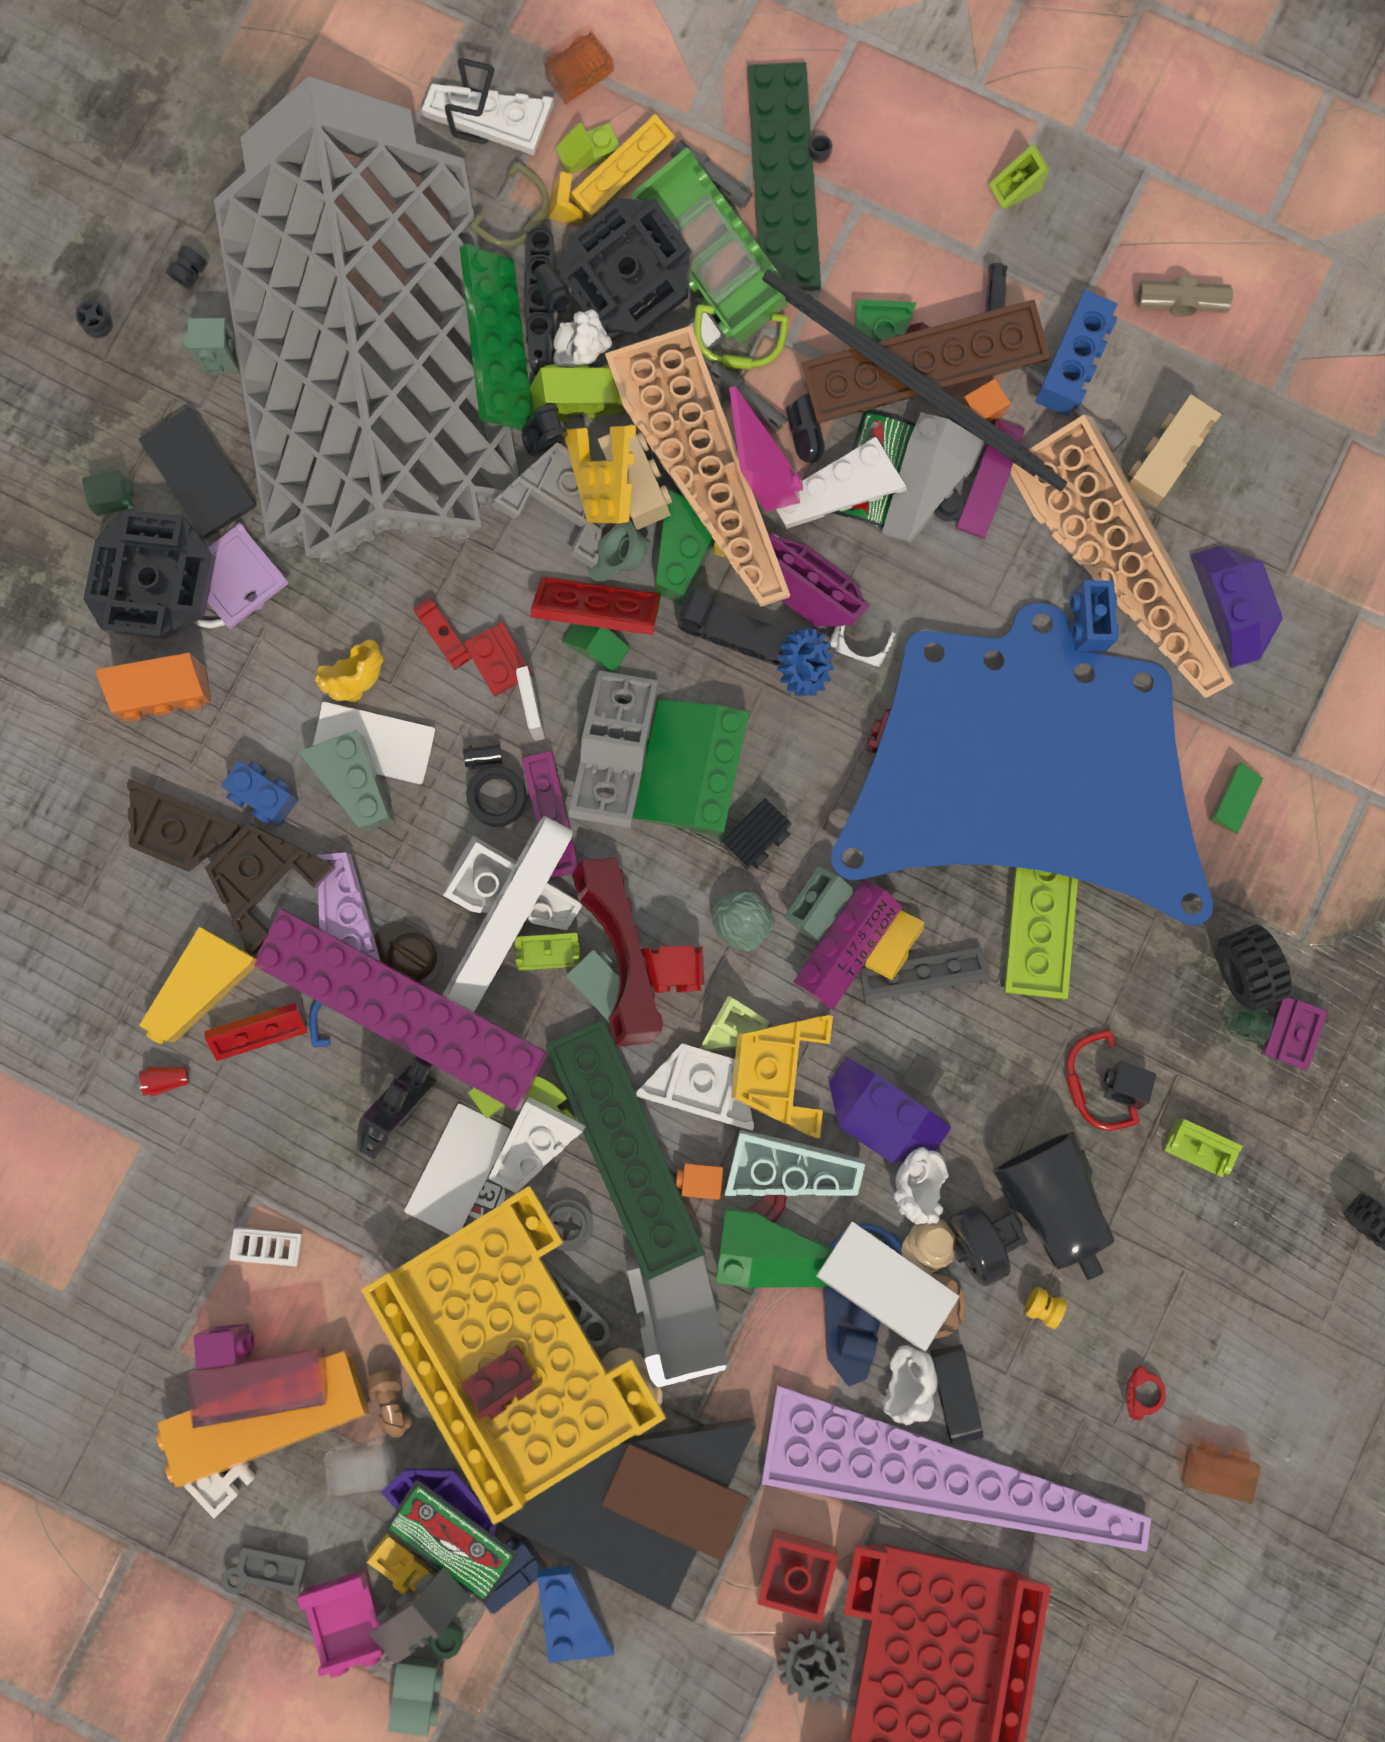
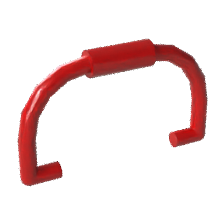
M1107 1029L1089 1034L1075 1043L1069 1051L1066 1062L1067 1076L1065 1078L1074 1107L1078 1108L1083 1119L1095 1128L1104 1131H1114L1139 1124L1140 1119L1137 1110L1128 1107L1131 1118L1116 1123H1104L1096 1120L1089 1114L1085 1106L1087 1104L1078 1074H1075L1074 1069L1076 1055L1083 1046L1106 1038L1109 1048L1116 1046L1112 1031Z

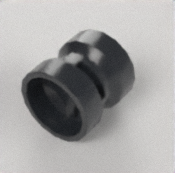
M182 245L177 252V260L170 263L166 273L181 286L192 289L197 282L196 276L205 270L208 263L196 251Z

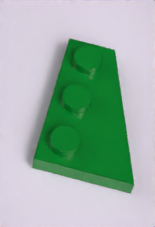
M856 300L855 327L876 342L904 335L916 302Z

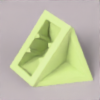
M728 996L700 1049L709 1052L736 1049L738 1034L767 1028L770 1021Z

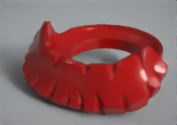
M1143 1365L1136 1367L1127 1381L1125 1397L1129 1417L1138 1421L1142 1420L1145 1415H1152L1161 1409L1165 1402L1166 1390L1162 1380L1157 1375L1148 1372L1147 1368ZM1147 1381H1153L1159 1389V1398L1151 1407H1144L1140 1402L1136 1401V1388Z

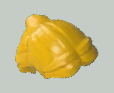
M373 639L354 645L350 649L351 655L349 658L337 660L332 666H319L316 670L315 681L320 690L328 693L336 701L356 702L361 699L363 693L376 683L384 661L379 646Z

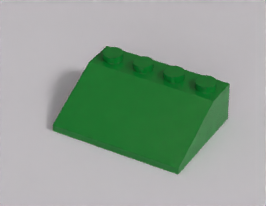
M658 700L633 819L723 838L749 711L720 705Z

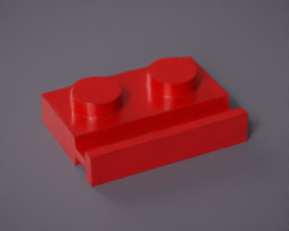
M502 621L492 629L489 628L463 643L494 698L518 685L517 668L528 665Z

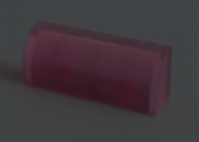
M323 1347L245 1360L231 1366L195 1369L185 1374L192 1428L325 1405L327 1401L328 1381Z

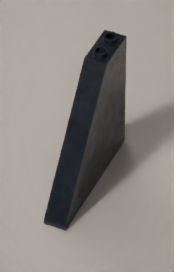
M747 1418L631 1436L531 1498L521 1509L504 1518L499 1523L670 1610L698 1550L602 1506L627 1445L631 1442L728 1487L756 1428L755 1421Z

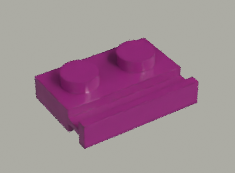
M1289 997L1278 1001L1261 1055L1274 1058V1060L1301 1070H1308L1328 1011Z

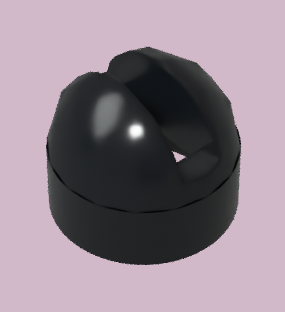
M823 135L814 136L809 141L808 151L814 162L820 164L830 158L833 146L832 141Z

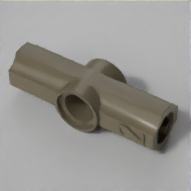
M1179 277L1172 282L1141 280L1137 293L1138 309L1171 310L1172 315L1180 317L1191 316L1197 312L1228 313L1233 299V288H1231V285L1199 283L1198 279L1194 277Z

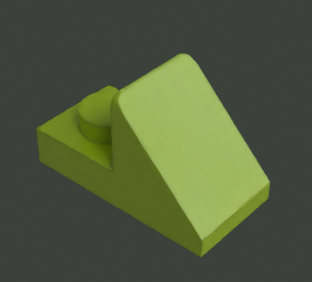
M580 122L556 146V152L565 172L573 174L607 160L620 145L610 123L586 132L582 122Z

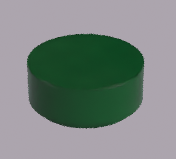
M450 1622L438 1638L434 1640L430 1636L429 1643L432 1652L442 1659L454 1657L460 1651L463 1644L461 1628L457 1624Z

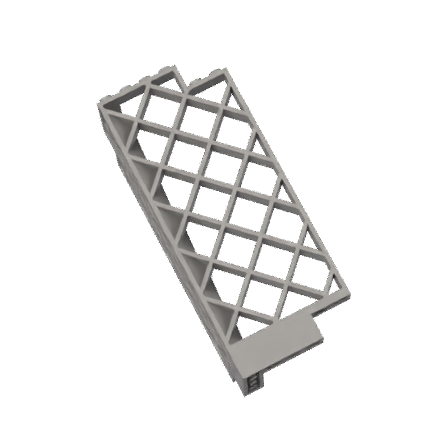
M307 76L240 137L246 172L214 199L266 542L279 543L281 547H293L298 544V541L303 539L306 557L319 558L320 562L327 563L338 560V556L343 553L354 551L357 545L373 540L376 534L390 529L401 530L402 534L420 532L426 533L428 537L444 535L451 536L452 540L467 539L470 537V533L481 528L478 508L485 506L492 507L494 511H500L491 505L492 501L519 477L511 428L484 421L486 437L484 438L458 408L466 398L479 414L474 368L446 336L453 327L471 348L460 248L466 244L479 248L477 234L470 229V224L474 220V213L464 158L417 144L410 109ZM342 152L358 156L360 161L353 167ZM365 168L371 172L397 204L391 211L360 175ZM405 171L421 175V179L415 185ZM427 186L448 211L451 227L422 193ZM340 194L372 231L366 239L363 238L334 203V200ZM403 212L433 247L428 254L422 250L397 220ZM378 240L381 241L408 273L407 278L403 282L396 277L372 248ZM439 257L443 259L460 280L463 296L457 292L434 264ZM352 268L358 272L384 303L377 312L346 278V275ZM337 276V282L333 291L327 314H325V310L329 301L332 287ZM416 284L445 317L439 325L435 323L410 293V290ZM391 312L420 345V348L414 355L384 322ZM319 330H320V331H321V334H320L319 341H318V344H317V347H316V350H315V354H314V357H313V360H312V364H311V366H310L309 363H310L311 356H312V353H313V350H314V347H315V343H316V340H317V337H318V333H319ZM365 342L369 344L396 375L388 386L359 354L358 350ZM348 351L349 358L344 370L340 386L337 387L336 385L341 373L346 353ZM428 356L456 387L450 397L422 366ZM303 383H304V384H305V387H304V390H303V393H302V396H301V400H300V403H299V406H298V410H297L296 416H294V412H295V409H296V406H297V402H298V399H299V396H300V393H301V389H302V386H303ZM404 386L432 417V420L425 428L396 396ZM330 405H332L333 409L324 434V438L322 439L321 433L326 421ZM378 417L383 420L407 447L408 450L400 460L395 457L371 430L372 424ZM358 427H360L362 432L351 462L348 458ZM441 429L444 430L468 458L462 469L456 465L435 441L434 438ZM287 435H289L287 446L282 458L283 448L287 439ZM315 456L317 460L307 489L305 485ZM417 460L445 490L437 502L409 472ZM479 471L493 488L475 486L471 480ZM343 479L345 485L335 513L332 508L341 480ZM393 493L410 512L384 509L383 503ZM371 502L375 510L367 514ZM299 507L301 511L299 516L296 517L297 510ZM451 507L453 508L454 518L447 517L446 514Z

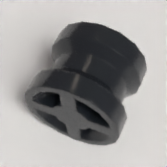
M87 300L78 306L76 320L87 335L98 339L107 336L111 332L113 327L112 318L101 303L95 300Z

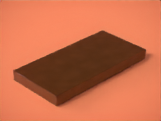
M629 1442L602 1506L719 1561H723L749 1497Z

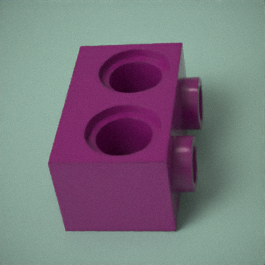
M249 1323L210 1327L195 1334L196 1369L236 1365L250 1357V1351L254 1350L255 1339L253 1331H249Z

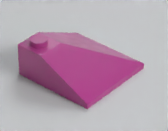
M736 386L730 387L740 471L765 512L800 503L799 491L803 490L800 473L794 472L789 461Z

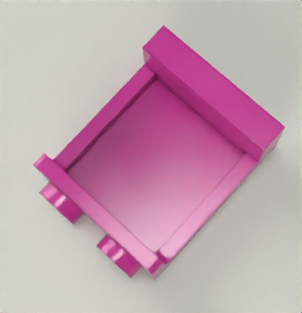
M366 1569L303 1589L297 1600L300 1611L306 1610L320 1660V1666L317 1669L319 1676L329 1674L330 1678H334L348 1672L351 1666L361 1663L362 1667H368L381 1660L380 1657L383 1656L384 1651L369 1634L378 1624L375 1618L379 1613Z

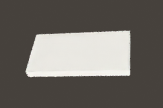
M854 1222L849 1224L816 1275L820 1280L923 1352L927 1350L960 1297Z

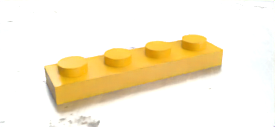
M654 114L588 176L569 197L591 219L675 139L674 134Z

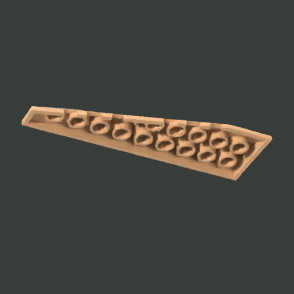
M692 325L605 353L624 410L640 433L642 432L648 445L759 606L762 607L789 598V590L754 494L740 471L738 451Z
M1084 414L1028 449L1045 461L1043 465L1068 482L1064 489L1059 492L1037 475L1033 477L1013 463L1010 474L1033 516L1040 524H1047L1056 541L1066 548L1073 556L1072 558L1080 566H1083L1092 576L1093 580L1114 581L1117 605L1125 614L1132 618L1145 635H1148L1159 647L1158 649L1178 667V670L1204 698L1233 684L1234 681L1182 579L1093 417Z

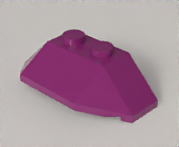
M773 533L769 535L790 593L789 598L780 601L787 604L816 627L854 625L867 611L870 605L864 600L854 580L808 546L790 539L780 538Z

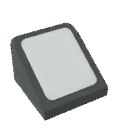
M703 313L701 325L702 340L705 346L711 350L725 338V335L718 327L712 315ZM693 317L687 324H685L684 327L692 325V328L694 330L695 317Z

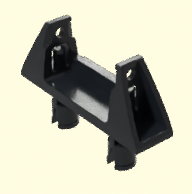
M418 1056L414 1057L412 1065H409L397 1079H394L393 1083H390V1087L361 1116L357 1134L358 1151L375 1159L392 1138L397 1128H402L427 1098L437 1081L428 1076L433 1066L432 1064ZM370 1128L374 1129L371 1136L369 1134ZM383 1134V1139L381 1141L377 1140ZM367 1144H371L373 1149H369Z

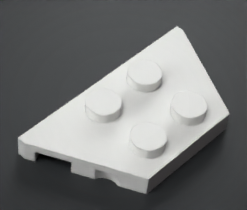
M681 1044L636 1093L637 1097L753 1131L754 1128L750 1107L731 1098L735 1059L696 1047Z

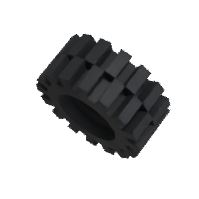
M1360 1193L1343 1212L1344 1217L1350 1221L1349 1223L1357 1228L1358 1232L1363 1233L1369 1241L1372 1240L1375 1245L1385 1250V1208L1377 1200L1374 1201L1371 1196Z

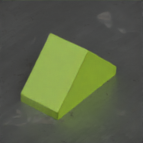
M1032 144L988 185L1002 209H1006L1041 191L1050 169L1036 145Z

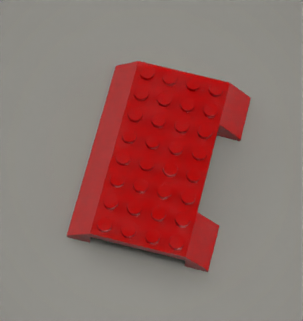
M886 1544L855 1545L843 1615L870 1620L849 1742H1025L1051 1586L1010 1569Z

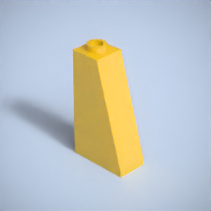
M199 927L139 1025L147 1030L145 1036L159 1044H163L164 1041L175 1043L255 968L254 964L257 959L211 931Z

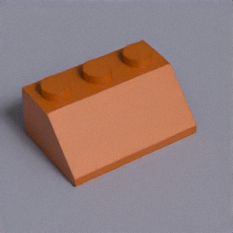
M190 652L96 669L97 678L111 713L126 722L140 720L142 718L141 715L151 713L154 716L169 715L173 709L197 710L203 707L202 704L211 703L206 667Z

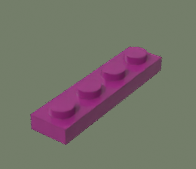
M552 751L521 758L536 823L538 824L541 818L546 816L570 829ZM572 837L550 879L572 874L578 866Z

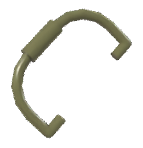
M519 162L513 164L507 175L513 178L519 171L538 187L542 198L540 209H537L522 230V235L512 240L498 239L479 227L484 219L480 214H477L470 224V229L498 247L512 248L522 245L527 240L529 231L536 226H541L547 218L546 212L549 207L548 191L544 183Z

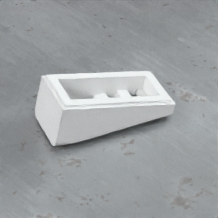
M243 1226L235 1227L230 1260L298 1266L303 1234ZM245 1236H250L248 1253H243ZM258 1237H264L261 1255L256 1254ZM272 1238L277 1239L275 1256H269ZM285 1239L290 1240L288 1258L282 1257Z

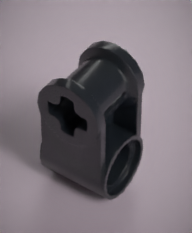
M547 404L534 410L526 426L522 429V442L528 454L547 451L557 442L561 444L563 439L567 437L568 432L565 428H562L557 415L559 409L556 404Z

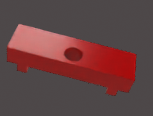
M430 597L413 608V611L454 671L472 659ZM448 629V635L441 636V630Z

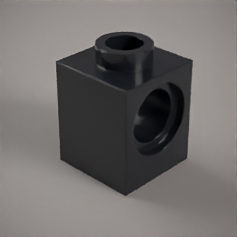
M1119 1061L1105 1072L1102 1085L1106 1087L1104 1098L1140 1110L1150 1102L1157 1073Z

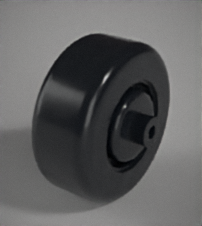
M976 1205L969 1206L953 1214L949 1219V1226L957 1237V1248L953 1250L959 1263L964 1262L973 1278L982 1286H989L1006 1278L1010 1274L1011 1265L1003 1244L1006 1239L1000 1228L996 1229L987 1214Z

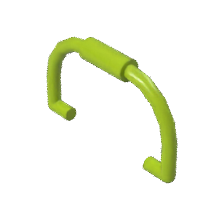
M696 306L694 333L702 354L710 361H718L723 367L751 370L754 367H763L773 362L782 352L787 337L789 321L787 315L772 313L771 321L781 322L776 348L763 359L753 360L750 357L724 354L719 356L713 354L702 340L701 325L703 313L713 314L714 306Z

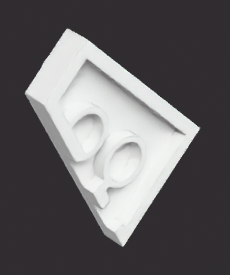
M528 1097L488 1179L517 1193L551 1159L556 1157L574 1138L579 1136L586 1126Z

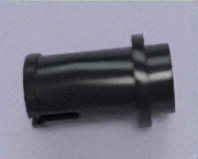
M500 744L472 748V745H469V748L463 749L465 767L475 769V766L502 764Z

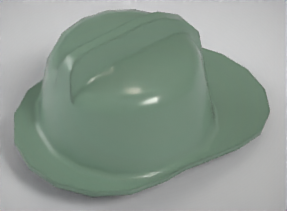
M630 520L626 523L616 524L598 542L597 554H599L597 565L593 568L587 566L591 579L603 582L614 576L618 571L636 569L640 566L645 552L651 545L650 540L637 532L633 522Z

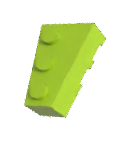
M554 364L540 368L530 386L532 412L544 405L556 404L559 409L557 415L560 423L568 422V416L587 414V419L626 414L609 365L601 368H589L588 365H576L572 368H560L559 365Z

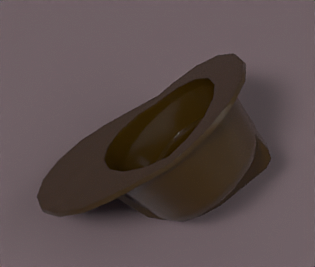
M403 922L387 924L376 933L374 939L381 962L422 984L433 981L439 975L443 966V955L439 946L432 939Z

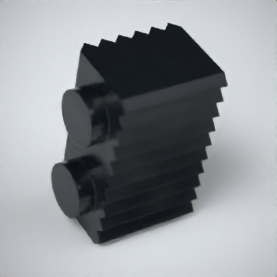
M764 798L721 841V846L746 870H749L752 865L758 869L769 857L766 851L773 844L779 847L791 835L788 829L792 823L772 803Z

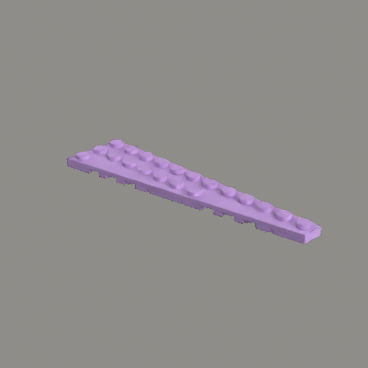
M776 1385L761 1478L762 1485L1147 1552L1151 1518L1148 1515L785 1386Z

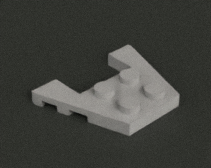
M557 442L498 495L491 505L509 517L516 519L528 496L531 495L581 527L569 554L593 568L597 565L599 559L597 549L598 542L601 540L602 529L600 528V523H587L568 449Z

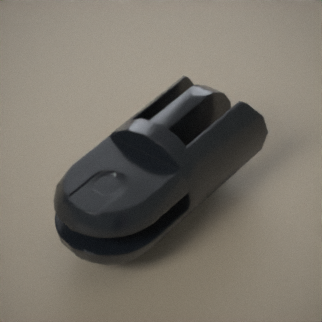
M804 394L785 409L799 459L806 463H814L822 458L825 444L821 425L816 422L809 394Z

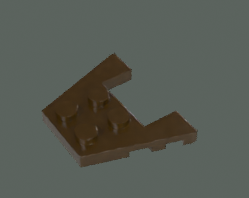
M247 823L205 867L222 903L226 905L232 917L231 922L235 930L239 931L245 943L243 946L249 955L255 954L269 935V930L251 913V910L293 867L314 888L318 887L336 868L332 863L251 823Z

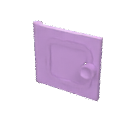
M240 522L209 547L216 556L207 602L229 629L233 628L254 610L261 609L268 599L289 584ZM255 591L248 599H245L248 593Z

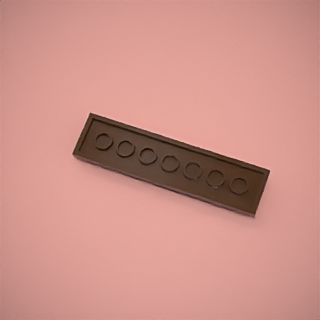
M1035 299L877 342L943 390L1043 363L1050 359ZM854 349L801 362L800 364L817 423L827 422L919 396Z

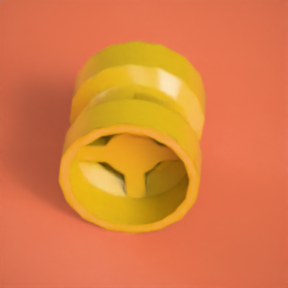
M1036 1286L1026 1302L1024 1315L1032 1319L1039 1318L1043 1320L1044 1325L1054 1330L1060 1324L1065 1314L1067 1301L1059 1296L1052 1297L1048 1295L1047 1290Z

